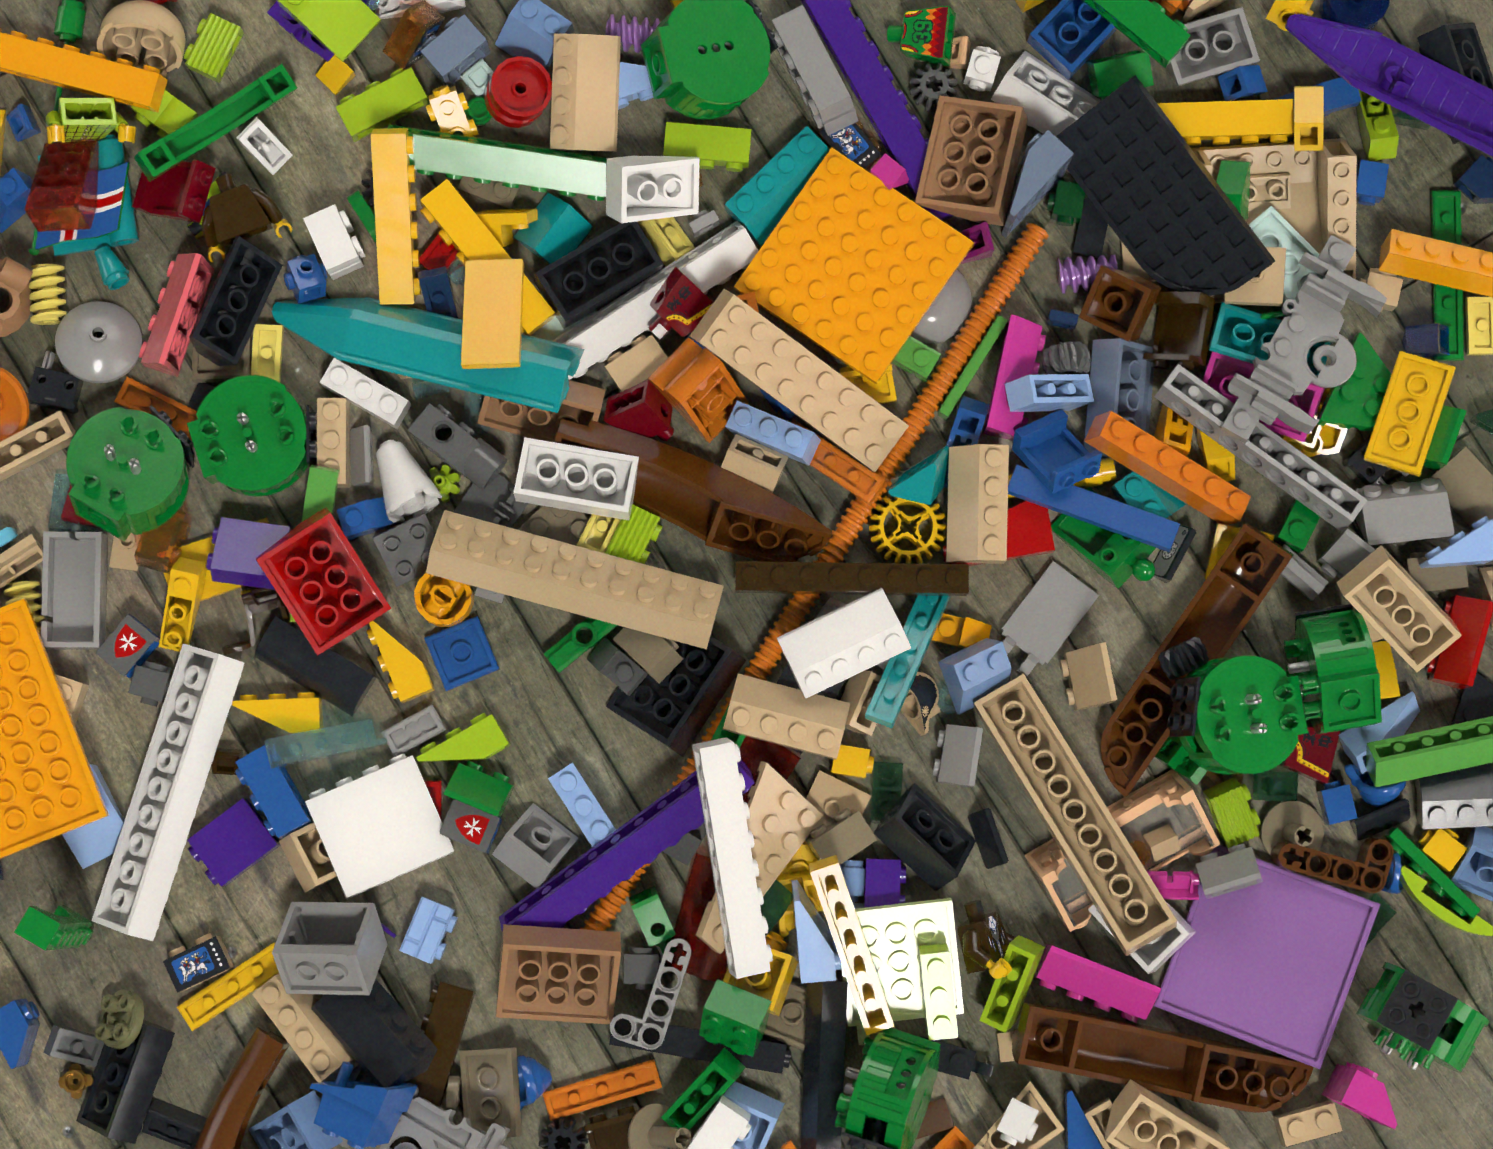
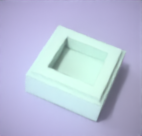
M481 58L460 77L476 97H483L485 87L494 72Z

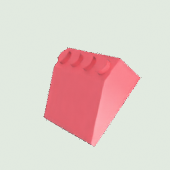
M178 254L176 261L172 260L168 267L167 277H169L167 287L161 289L158 297V304H161L157 315L153 314L150 320L148 330L151 331L148 342H143L139 353V358H142L141 363L145 367L176 377L179 375L190 343L189 336L199 317L214 273L212 266L201 254Z

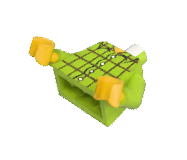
M59 98L58 112L50 111L46 115L45 121L49 144L56 141H61L62 143L98 142L113 130L118 133V142L127 141L135 143L136 127L129 126L122 115L116 112L114 98Z

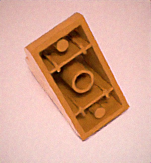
M687 338L647 379L653 383L672 407L708 443L725 428L737 401L749 404L723 362L708 349L701 348L690 338Z

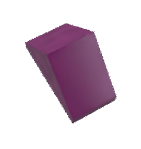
M983 222L960 232L974 242L973 247L961 264L992 257L994 246L988 222Z

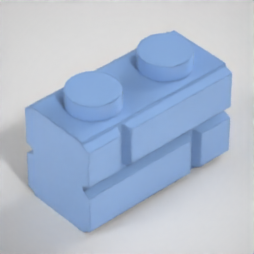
M422 896L399 951L430 964H433L435 959L441 960L447 946L442 941L446 932H453L458 917L453 916L455 909Z

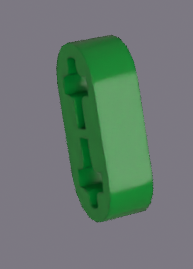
M357 190L346 197L374 242H376L375 215Z

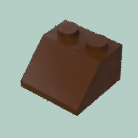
M1101 265L1078 318L1128 342L1140 338L1161 286L1138 275Z

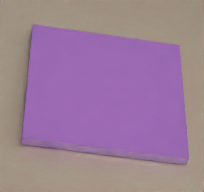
M1222 845L1217 846L1211 852H1217L1218 857L1229 854L1228 848ZM1257 858L1256 861L1263 880L1262 883L1207 899L1200 881L1198 885L1199 900H1193L1185 920L1196 933L1173 954L1154 1006L1321 1069L1380 904Z

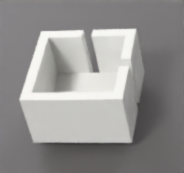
M334 204L303 218L326 271L333 280L364 267L361 258L366 257L356 235L350 236V232H353L354 229L344 210L339 212Z

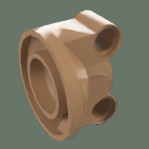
M9 257L0 259V287L5 288L10 297L8 307L0 312V337H5L19 330L29 318L30 306L34 303L29 299V295L33 293L32 289H29V280L33 271Z

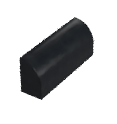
M276 616L263 635L254 655L258 660L352 717L377 678L331 649H327L317 655L303 632Z

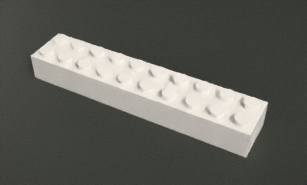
M187 644L182 645L92 918L93 922L126 935L150 941L154 940L198 803L214 760L223 727L241 678L244 662Z

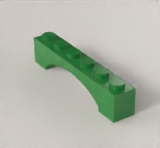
M280 64L206 113L144 148L135 155L134 159L149 182L293 94L298 87L283 64Z
M58 905L54 914L37 906H29L14 933L45 951L79 948L81 944L85 946L94 932L90 928L94 922L65 905Z

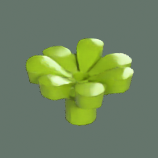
M446 464L441 467L440 471L437 467L429 470L430 479L440 491L442 502L450 501L449 493L457 495L460 492V487L455 485V483L461 480V476L459 473L450 474L451 467Z

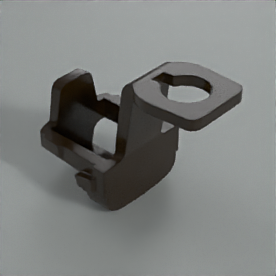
M256 587L241 591L248 620L250 640L222 647L224 655L242 651L255 645L253 614L280 607L283 620L288 619L287 608L277 592L259 598L256 596V593L269 589Z

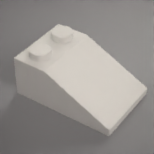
M625 156L608 158L606 172V215L620 223L698 214L700 158L679 156Z
M1168 903V907L1177 919V927L1130 954L1148 974L1157 971L1196 933ZM1093 904L1088 910L1113 936Z

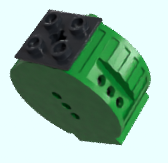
M1385 962L1382 967L1385 971L1376 987L1369 989L1356 1012L1359 1017L1380 1030L1373 1043L1379 1046L1384 1036H1387L1381 1046V1051L1390 1055L1392 1050H1395L1397 1044L1401 1042L1397 1049V1052L1401 1054L1399 1058L1405 1061L1409 1052L1412 1051L1407 1060L1409 1068L1413 1065L1412 1070H1416L1426 1056L1427 1059L1423 1067L1429 1070L1431 1063L1435 1061L1446 1068L1461 1073L1475 1049L1474 1043L1483 1027H1487L1490 1021L1453 995L1406 969L1404 970L1396 965Z

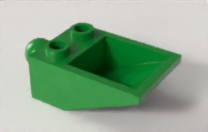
M1090 487L1085 488V490L1096 493ZM1061 514L1051 525L1052 532L1117 589L1132 574L1137 580L1143 582L1151 580L1155 575V565L1147 558L1156 547Z

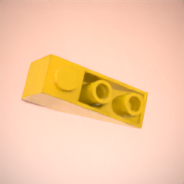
M180 556L172 566L159 647L180 652L183 644L190 645L204 589L207 562Z
M371 621L369 623L371 628L366 631L372 646L377 644L381 655L377 656L383 673L389 672L392 682L388 683L393 698H399L400 702L405 703L434 691L435 689L425 664L376 622Z
M297 693V698L286 699V694H268L267 700H257V695H239V701H232L233 706L291 734H323L322 699L315 698V693Z

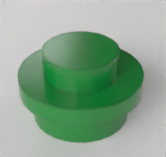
M475 97L468 101L469 108L465 110L468 120L474 119L475 124L481 126L487 124L492 119L483 97Z

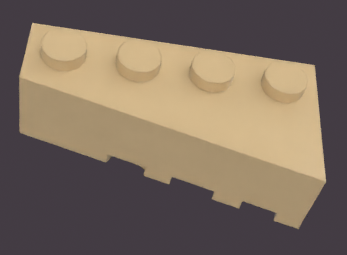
M1030 1081L1016 1097V1100L1039 1111L1034 1121L1039 1126L1032 1140L1025 1139L1023 1144L1017 1142L1016 1146L1001 1140L1000 1136L1002 1133L998 1132L997 1128L1002 1120L1003 1113L973 1149H1040L1065 1129Z

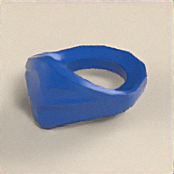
M1393 853L1386 884L1381 891L1391 894L1402 892L1403 885L1399 880L1401 875V857L1399 853Z

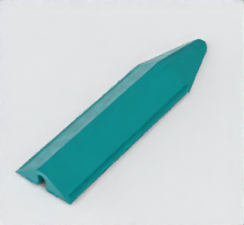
M371 297L314 299L298 304L297 300H284L276 302L272 308L273 318L277 323L339 361L351 362L554 413L559 412L561 404L565 400L570 388L568 375L574 376L576 374L580 359L585 350L522 334L520 367L462 369V319L400 304L380 305L379 299Z

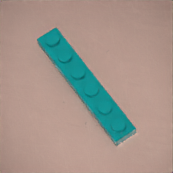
M917 596L903 627L911 649L889 659L867 708L865 719L893 728L951 596Z

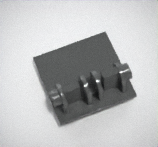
M498 474L485 490H481L473 483L454 510V513L512 528L528 503L516 501L514 496L515 484Z
M425 513L372 537L396 587L426 573L430 548L435 533Z

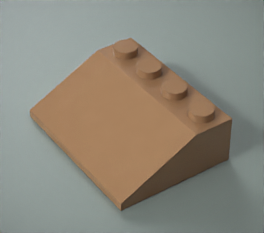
M940 95L915 203L974 222H988V224L1004 226L1028 121L1024 108L1021 106Z
M503 924L496 1017L610 1024L614 1015L621 957L620 932Z

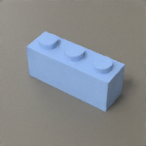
M1089 374L1027 375L1005 384L1010 412L1058 411L1060 409L1070 411L1094 402Z
M740 401L736 402L725 426L734 435L743 436L808 466L821 441L810 430Z
M574 763L569 764L548 778L592 847L617 830Z

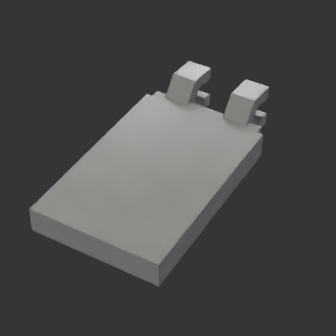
M1054 561L1001 629L1003 631L1001 635L1005 637L1003 645L1007 655L1014 645L1028 654L1027 658L1017 669V672L1021 675L1024 673L1026 677L1037 663H1040L1042 666L1044 663L1046 665L1049 663L1099 597L1097 593Z

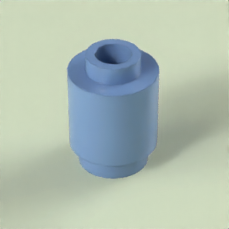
M847 860L840 866L851 899L854 902H858V896H864L866 869L863 868V861Z

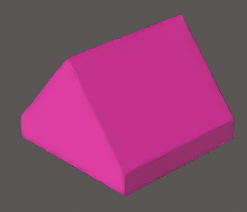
M886 153L870 171L871 174L882 180L889 190L907 184L909 181L906 169Z

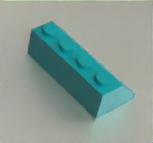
M806 126L725 203V211L735 222L738 221L744 226L749 236L762 247L830 149Z
M1222 302L1212 326L1209 350L1252 364L1255 357L1262 361L1268 360V354L1260 348L1264 343L1271 341L1282 320L1275 318L1261 319L1262 314ZM1329 342L1317 343L1308 351L1307 363L1310 370L1316 376L1320 372L1313 365V354L1318 347L1330 345L1331 343ZM1323 356L1321 362L1326 365L1327 356Z

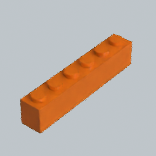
M1113 411L1095 416L1084 442L1217 523L1230 525L1240 522L1251 498L1250 495Z

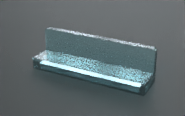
M372 719L269 738L264 740L270 769L373 749L387 744V739H376Z

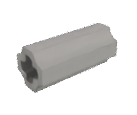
M1284 544L1282 547L1294 554V556L1281 573V576L1310 601H1313L1325 588L1328 581Z

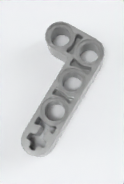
M677 938L667 944L643 1018L626 1013L615 1016L610 1023V1032L614 1038L650 1050L656 1049L662 1044L691 957V946L686 940ZM678 943L683 944V950L687 951L686 956H680L677 965H683L682 971L675 967L665 966L666 960L672 963L674 953L670 952V948L676 947ZM672 971L677 975L678 983L673 988L663 986L661 976L664 972ZM662 999L668 1003L669 1010L666 1015L657 1016L652 1011L654 1001ZM624 1018L630 1021L632 1028L629 1034L620 1035L615 1029L617 1020ZM647 1028L657 1029L660 1035L657 1043L648 1044L644 1041L643 1032Z

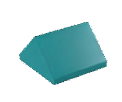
M547 193L536 207L538 220L529 223V228L519 229L513 238L549 265L577 249L593 229V226L570 204Z
M947 445L903 472L888 490L889 494L893 497L931 505L944 488L949 447Z

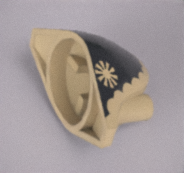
M917 672L901 708L903 715L920 736L928 733L929 719L940 713V708L937 705L939 701L938 687L935 681L923 672Z

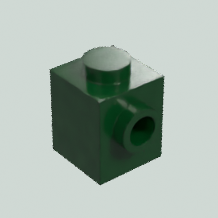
M1058 180L1055 194H1049L1047 210L1052 211L1050 219L1057 220L1056 224L1070 227L1073 226V223H1079L1085 198V192L1079 184Z

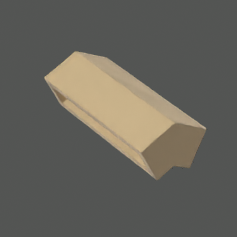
M33 534L25 537L0 554V588L43 561V547Z

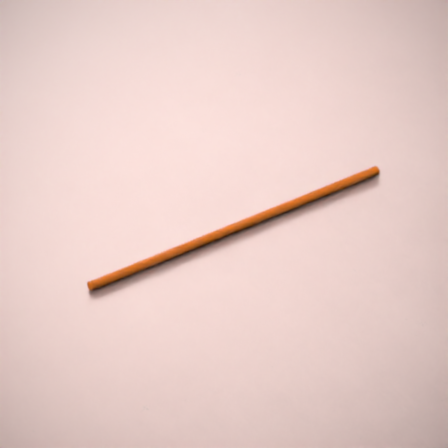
M1034 223L1026 224L1027 230L1021 232L1022 238H1018L1016 240L1017 245L1012 246L1013 252L1007 254L1008 260L1002 262L1003 267H999L997 270L999 274L993 276L994 282L988 284L989 290L983 292L984 297H980L978 300L980 304L975 305L973 308L975 312L969 314L970 319L964 322L965 327H961L959 330L961 334L955 336L956 342L950 344L951 349L945 352L947 356L942 357L940 360L942 364L936 366V373L933 372L931 374L932 379L926 382L928 386L922 388L923 394L917 396V403L913 402V409L907 412L909 416L903 418L902 421L909 425L876 472H874L885 479L887 483L871 505H868L858 497H856L855 501L851 500V507L846 508V515L840 517L841 523L836 524V531L832 530V537L827 545L822 548V553L816 555L817 561L813 560V562H843V555L849 553L848 547L854 545L852 541L859 537L857 535L858 531L862 532V525L868 523L867 517H871V514H873L872 509H876L877 501L881 502L883 499L881 495L887 493L886 487L892 485L891 479L897 477L895 473L897 471L900 472L902 469L900 465L906 463L905 457L911 455L910 449L916 447L914 443L916 441L919 442L921 439L919 435L925 433L924 427L930 425L929 419L935 417L934 412L940 409L938 405L943 404L945 401L943 397L949 395L948 389L954 387L953 382H957L959 379L957 375L962 374L964 371L962 367L967 366V360L972 358V352H976L978 348L976 345L981 344V337L986 336V330L990 329L992 326L991 322H994L997 318L995 315L1001 313L1000 307L1006 305L1005 300L1010 299V292H1014L1016 289L1014 285L1020 283L1019 277L1025 275L1024 270H1028L1030 267L1028 263L1033 262L1035 259L1033 255L1039 253L1038 247H1042L1044 245L1043 240L1048 239L1049 235L1043 228ZM793 594L794 597L788 599L789 605L783 607L784 613L778 615V618H780L778 622L774 621L773 625L775 627L769 629L770 635L764 637L765 643L759 645V652L755 651L754 656L756 657L754 660L750 659L749 663L751 665L745 667L746 673L744 675L767 681V675L771 676L772 674L770 670L772 667L776 668L777 666L775 662L777 660L780 661L782 658L780 654L783 651L777 641V637L800 627V623L805 622L806 619L804 617L806 614H810L811 611L809 609L815 606L814 601L815 599L819 600V594ZM732 695L730 698L726 697L725 706L721 705V712L715 714L717 718L715 721L712 720L710 722L712 726L706 729V736L702 735V742L711 741L731 701ZM693 751L691 752L692 758L686 760L688 763L686 767L682 766L681 768L683 772L677 774L678 780L672 782L673 788L696 771ZM651 863L643 865L635 871L630 879L620 882L612 888L607 896L599 898L600 903L594 905V912L589 913L591 917L589 920L585 919L584 923L586 925L584 928L580 927V929L606 931L607 927L611 928V921L617 919L616 913L622 911L621 905L627 903L625 901L626 897L632 895L630 891L636 889L635 883L641 881L640 875L646 873L644 869L646 866L649 867Z

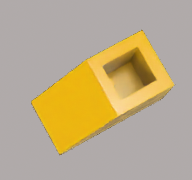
M1295 86L1294 151H1323L1324 86Z

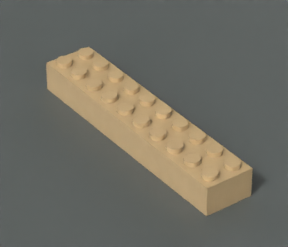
M444 510L431 545L426 569L427 574L707 649L724 588L723 585L447 510Z
M1024 673L974 702L975 712L1125 956L1177 927V919Z

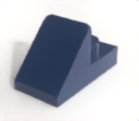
M446 266L418 272L426 310L458 318L452 285Z

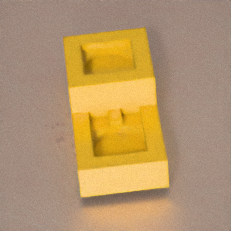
M1387 641L1372 642L1376 667L1380 675L1381 699L1400 697L1397 673L1390 644Z

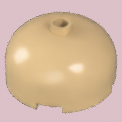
M131 0L115 6L106 14L100 26L97 50L98 53L107 56L106 60L116 62L117 58L133 62V67L143 69V66L139 65L138 62L141 49L144 47L146 48L145 64L159 69L160 74L166 77L167 72L175 68L179 69L181 66L186 39L180 21L170 10L151 1Z

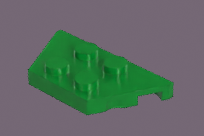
M1359 332L1354 336L1351 343L1356 353L1355 370L1345 383L1330 389L1317 417L1319 419L1317 425L1324 426L1328 423L1339 425V428L1350 429L1354 427L1362 431H1373L1392 374L1365 336Z

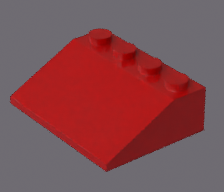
M326 507L301 522L255 558L317 655L391 609Z

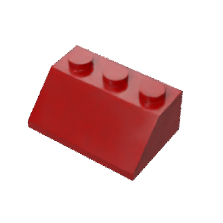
M1455 595L1450 597L1449 601L1446 600L1444 602L1442 610L1454 621L1462 636L1430 661L1426 666V672L1429 673V681L1462 690L1473 686L1493 613V602Z

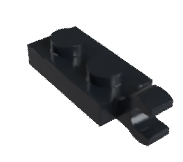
M930 1040L941 1044L939 1072L968 1080L971 1071L991 1077L994 1065L974 1060L976 1051L938 1040Z

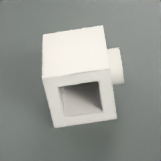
M1012 1098L997 1128V1131L1002 1133L1000 1139L1013 1146H1016L1017 1142L1023 1144L1025 1139L1031 1141L1039 1126L1034 1123L1039 1111Z

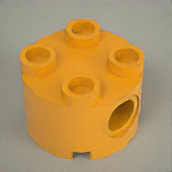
M425 573L419 579L414 590L415 604L418 612L429 623L439 627H452L463 622L469 616L474 605V592L471 585Z

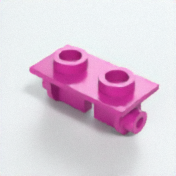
M1146 870L1163 899L1199 900V874L1194 873L1193 870H1190V872L1173 871V876H1167V871Z

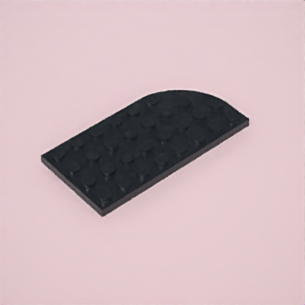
M1136 75L1056 136L1074 153L1067 170L1141 268L1157 282L1178 292H1201L1208 296L1220 295L1241 287L1275 262V259Z

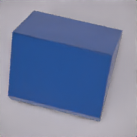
M18 104L6 116L17 142L41 133L33 112L27 105Z

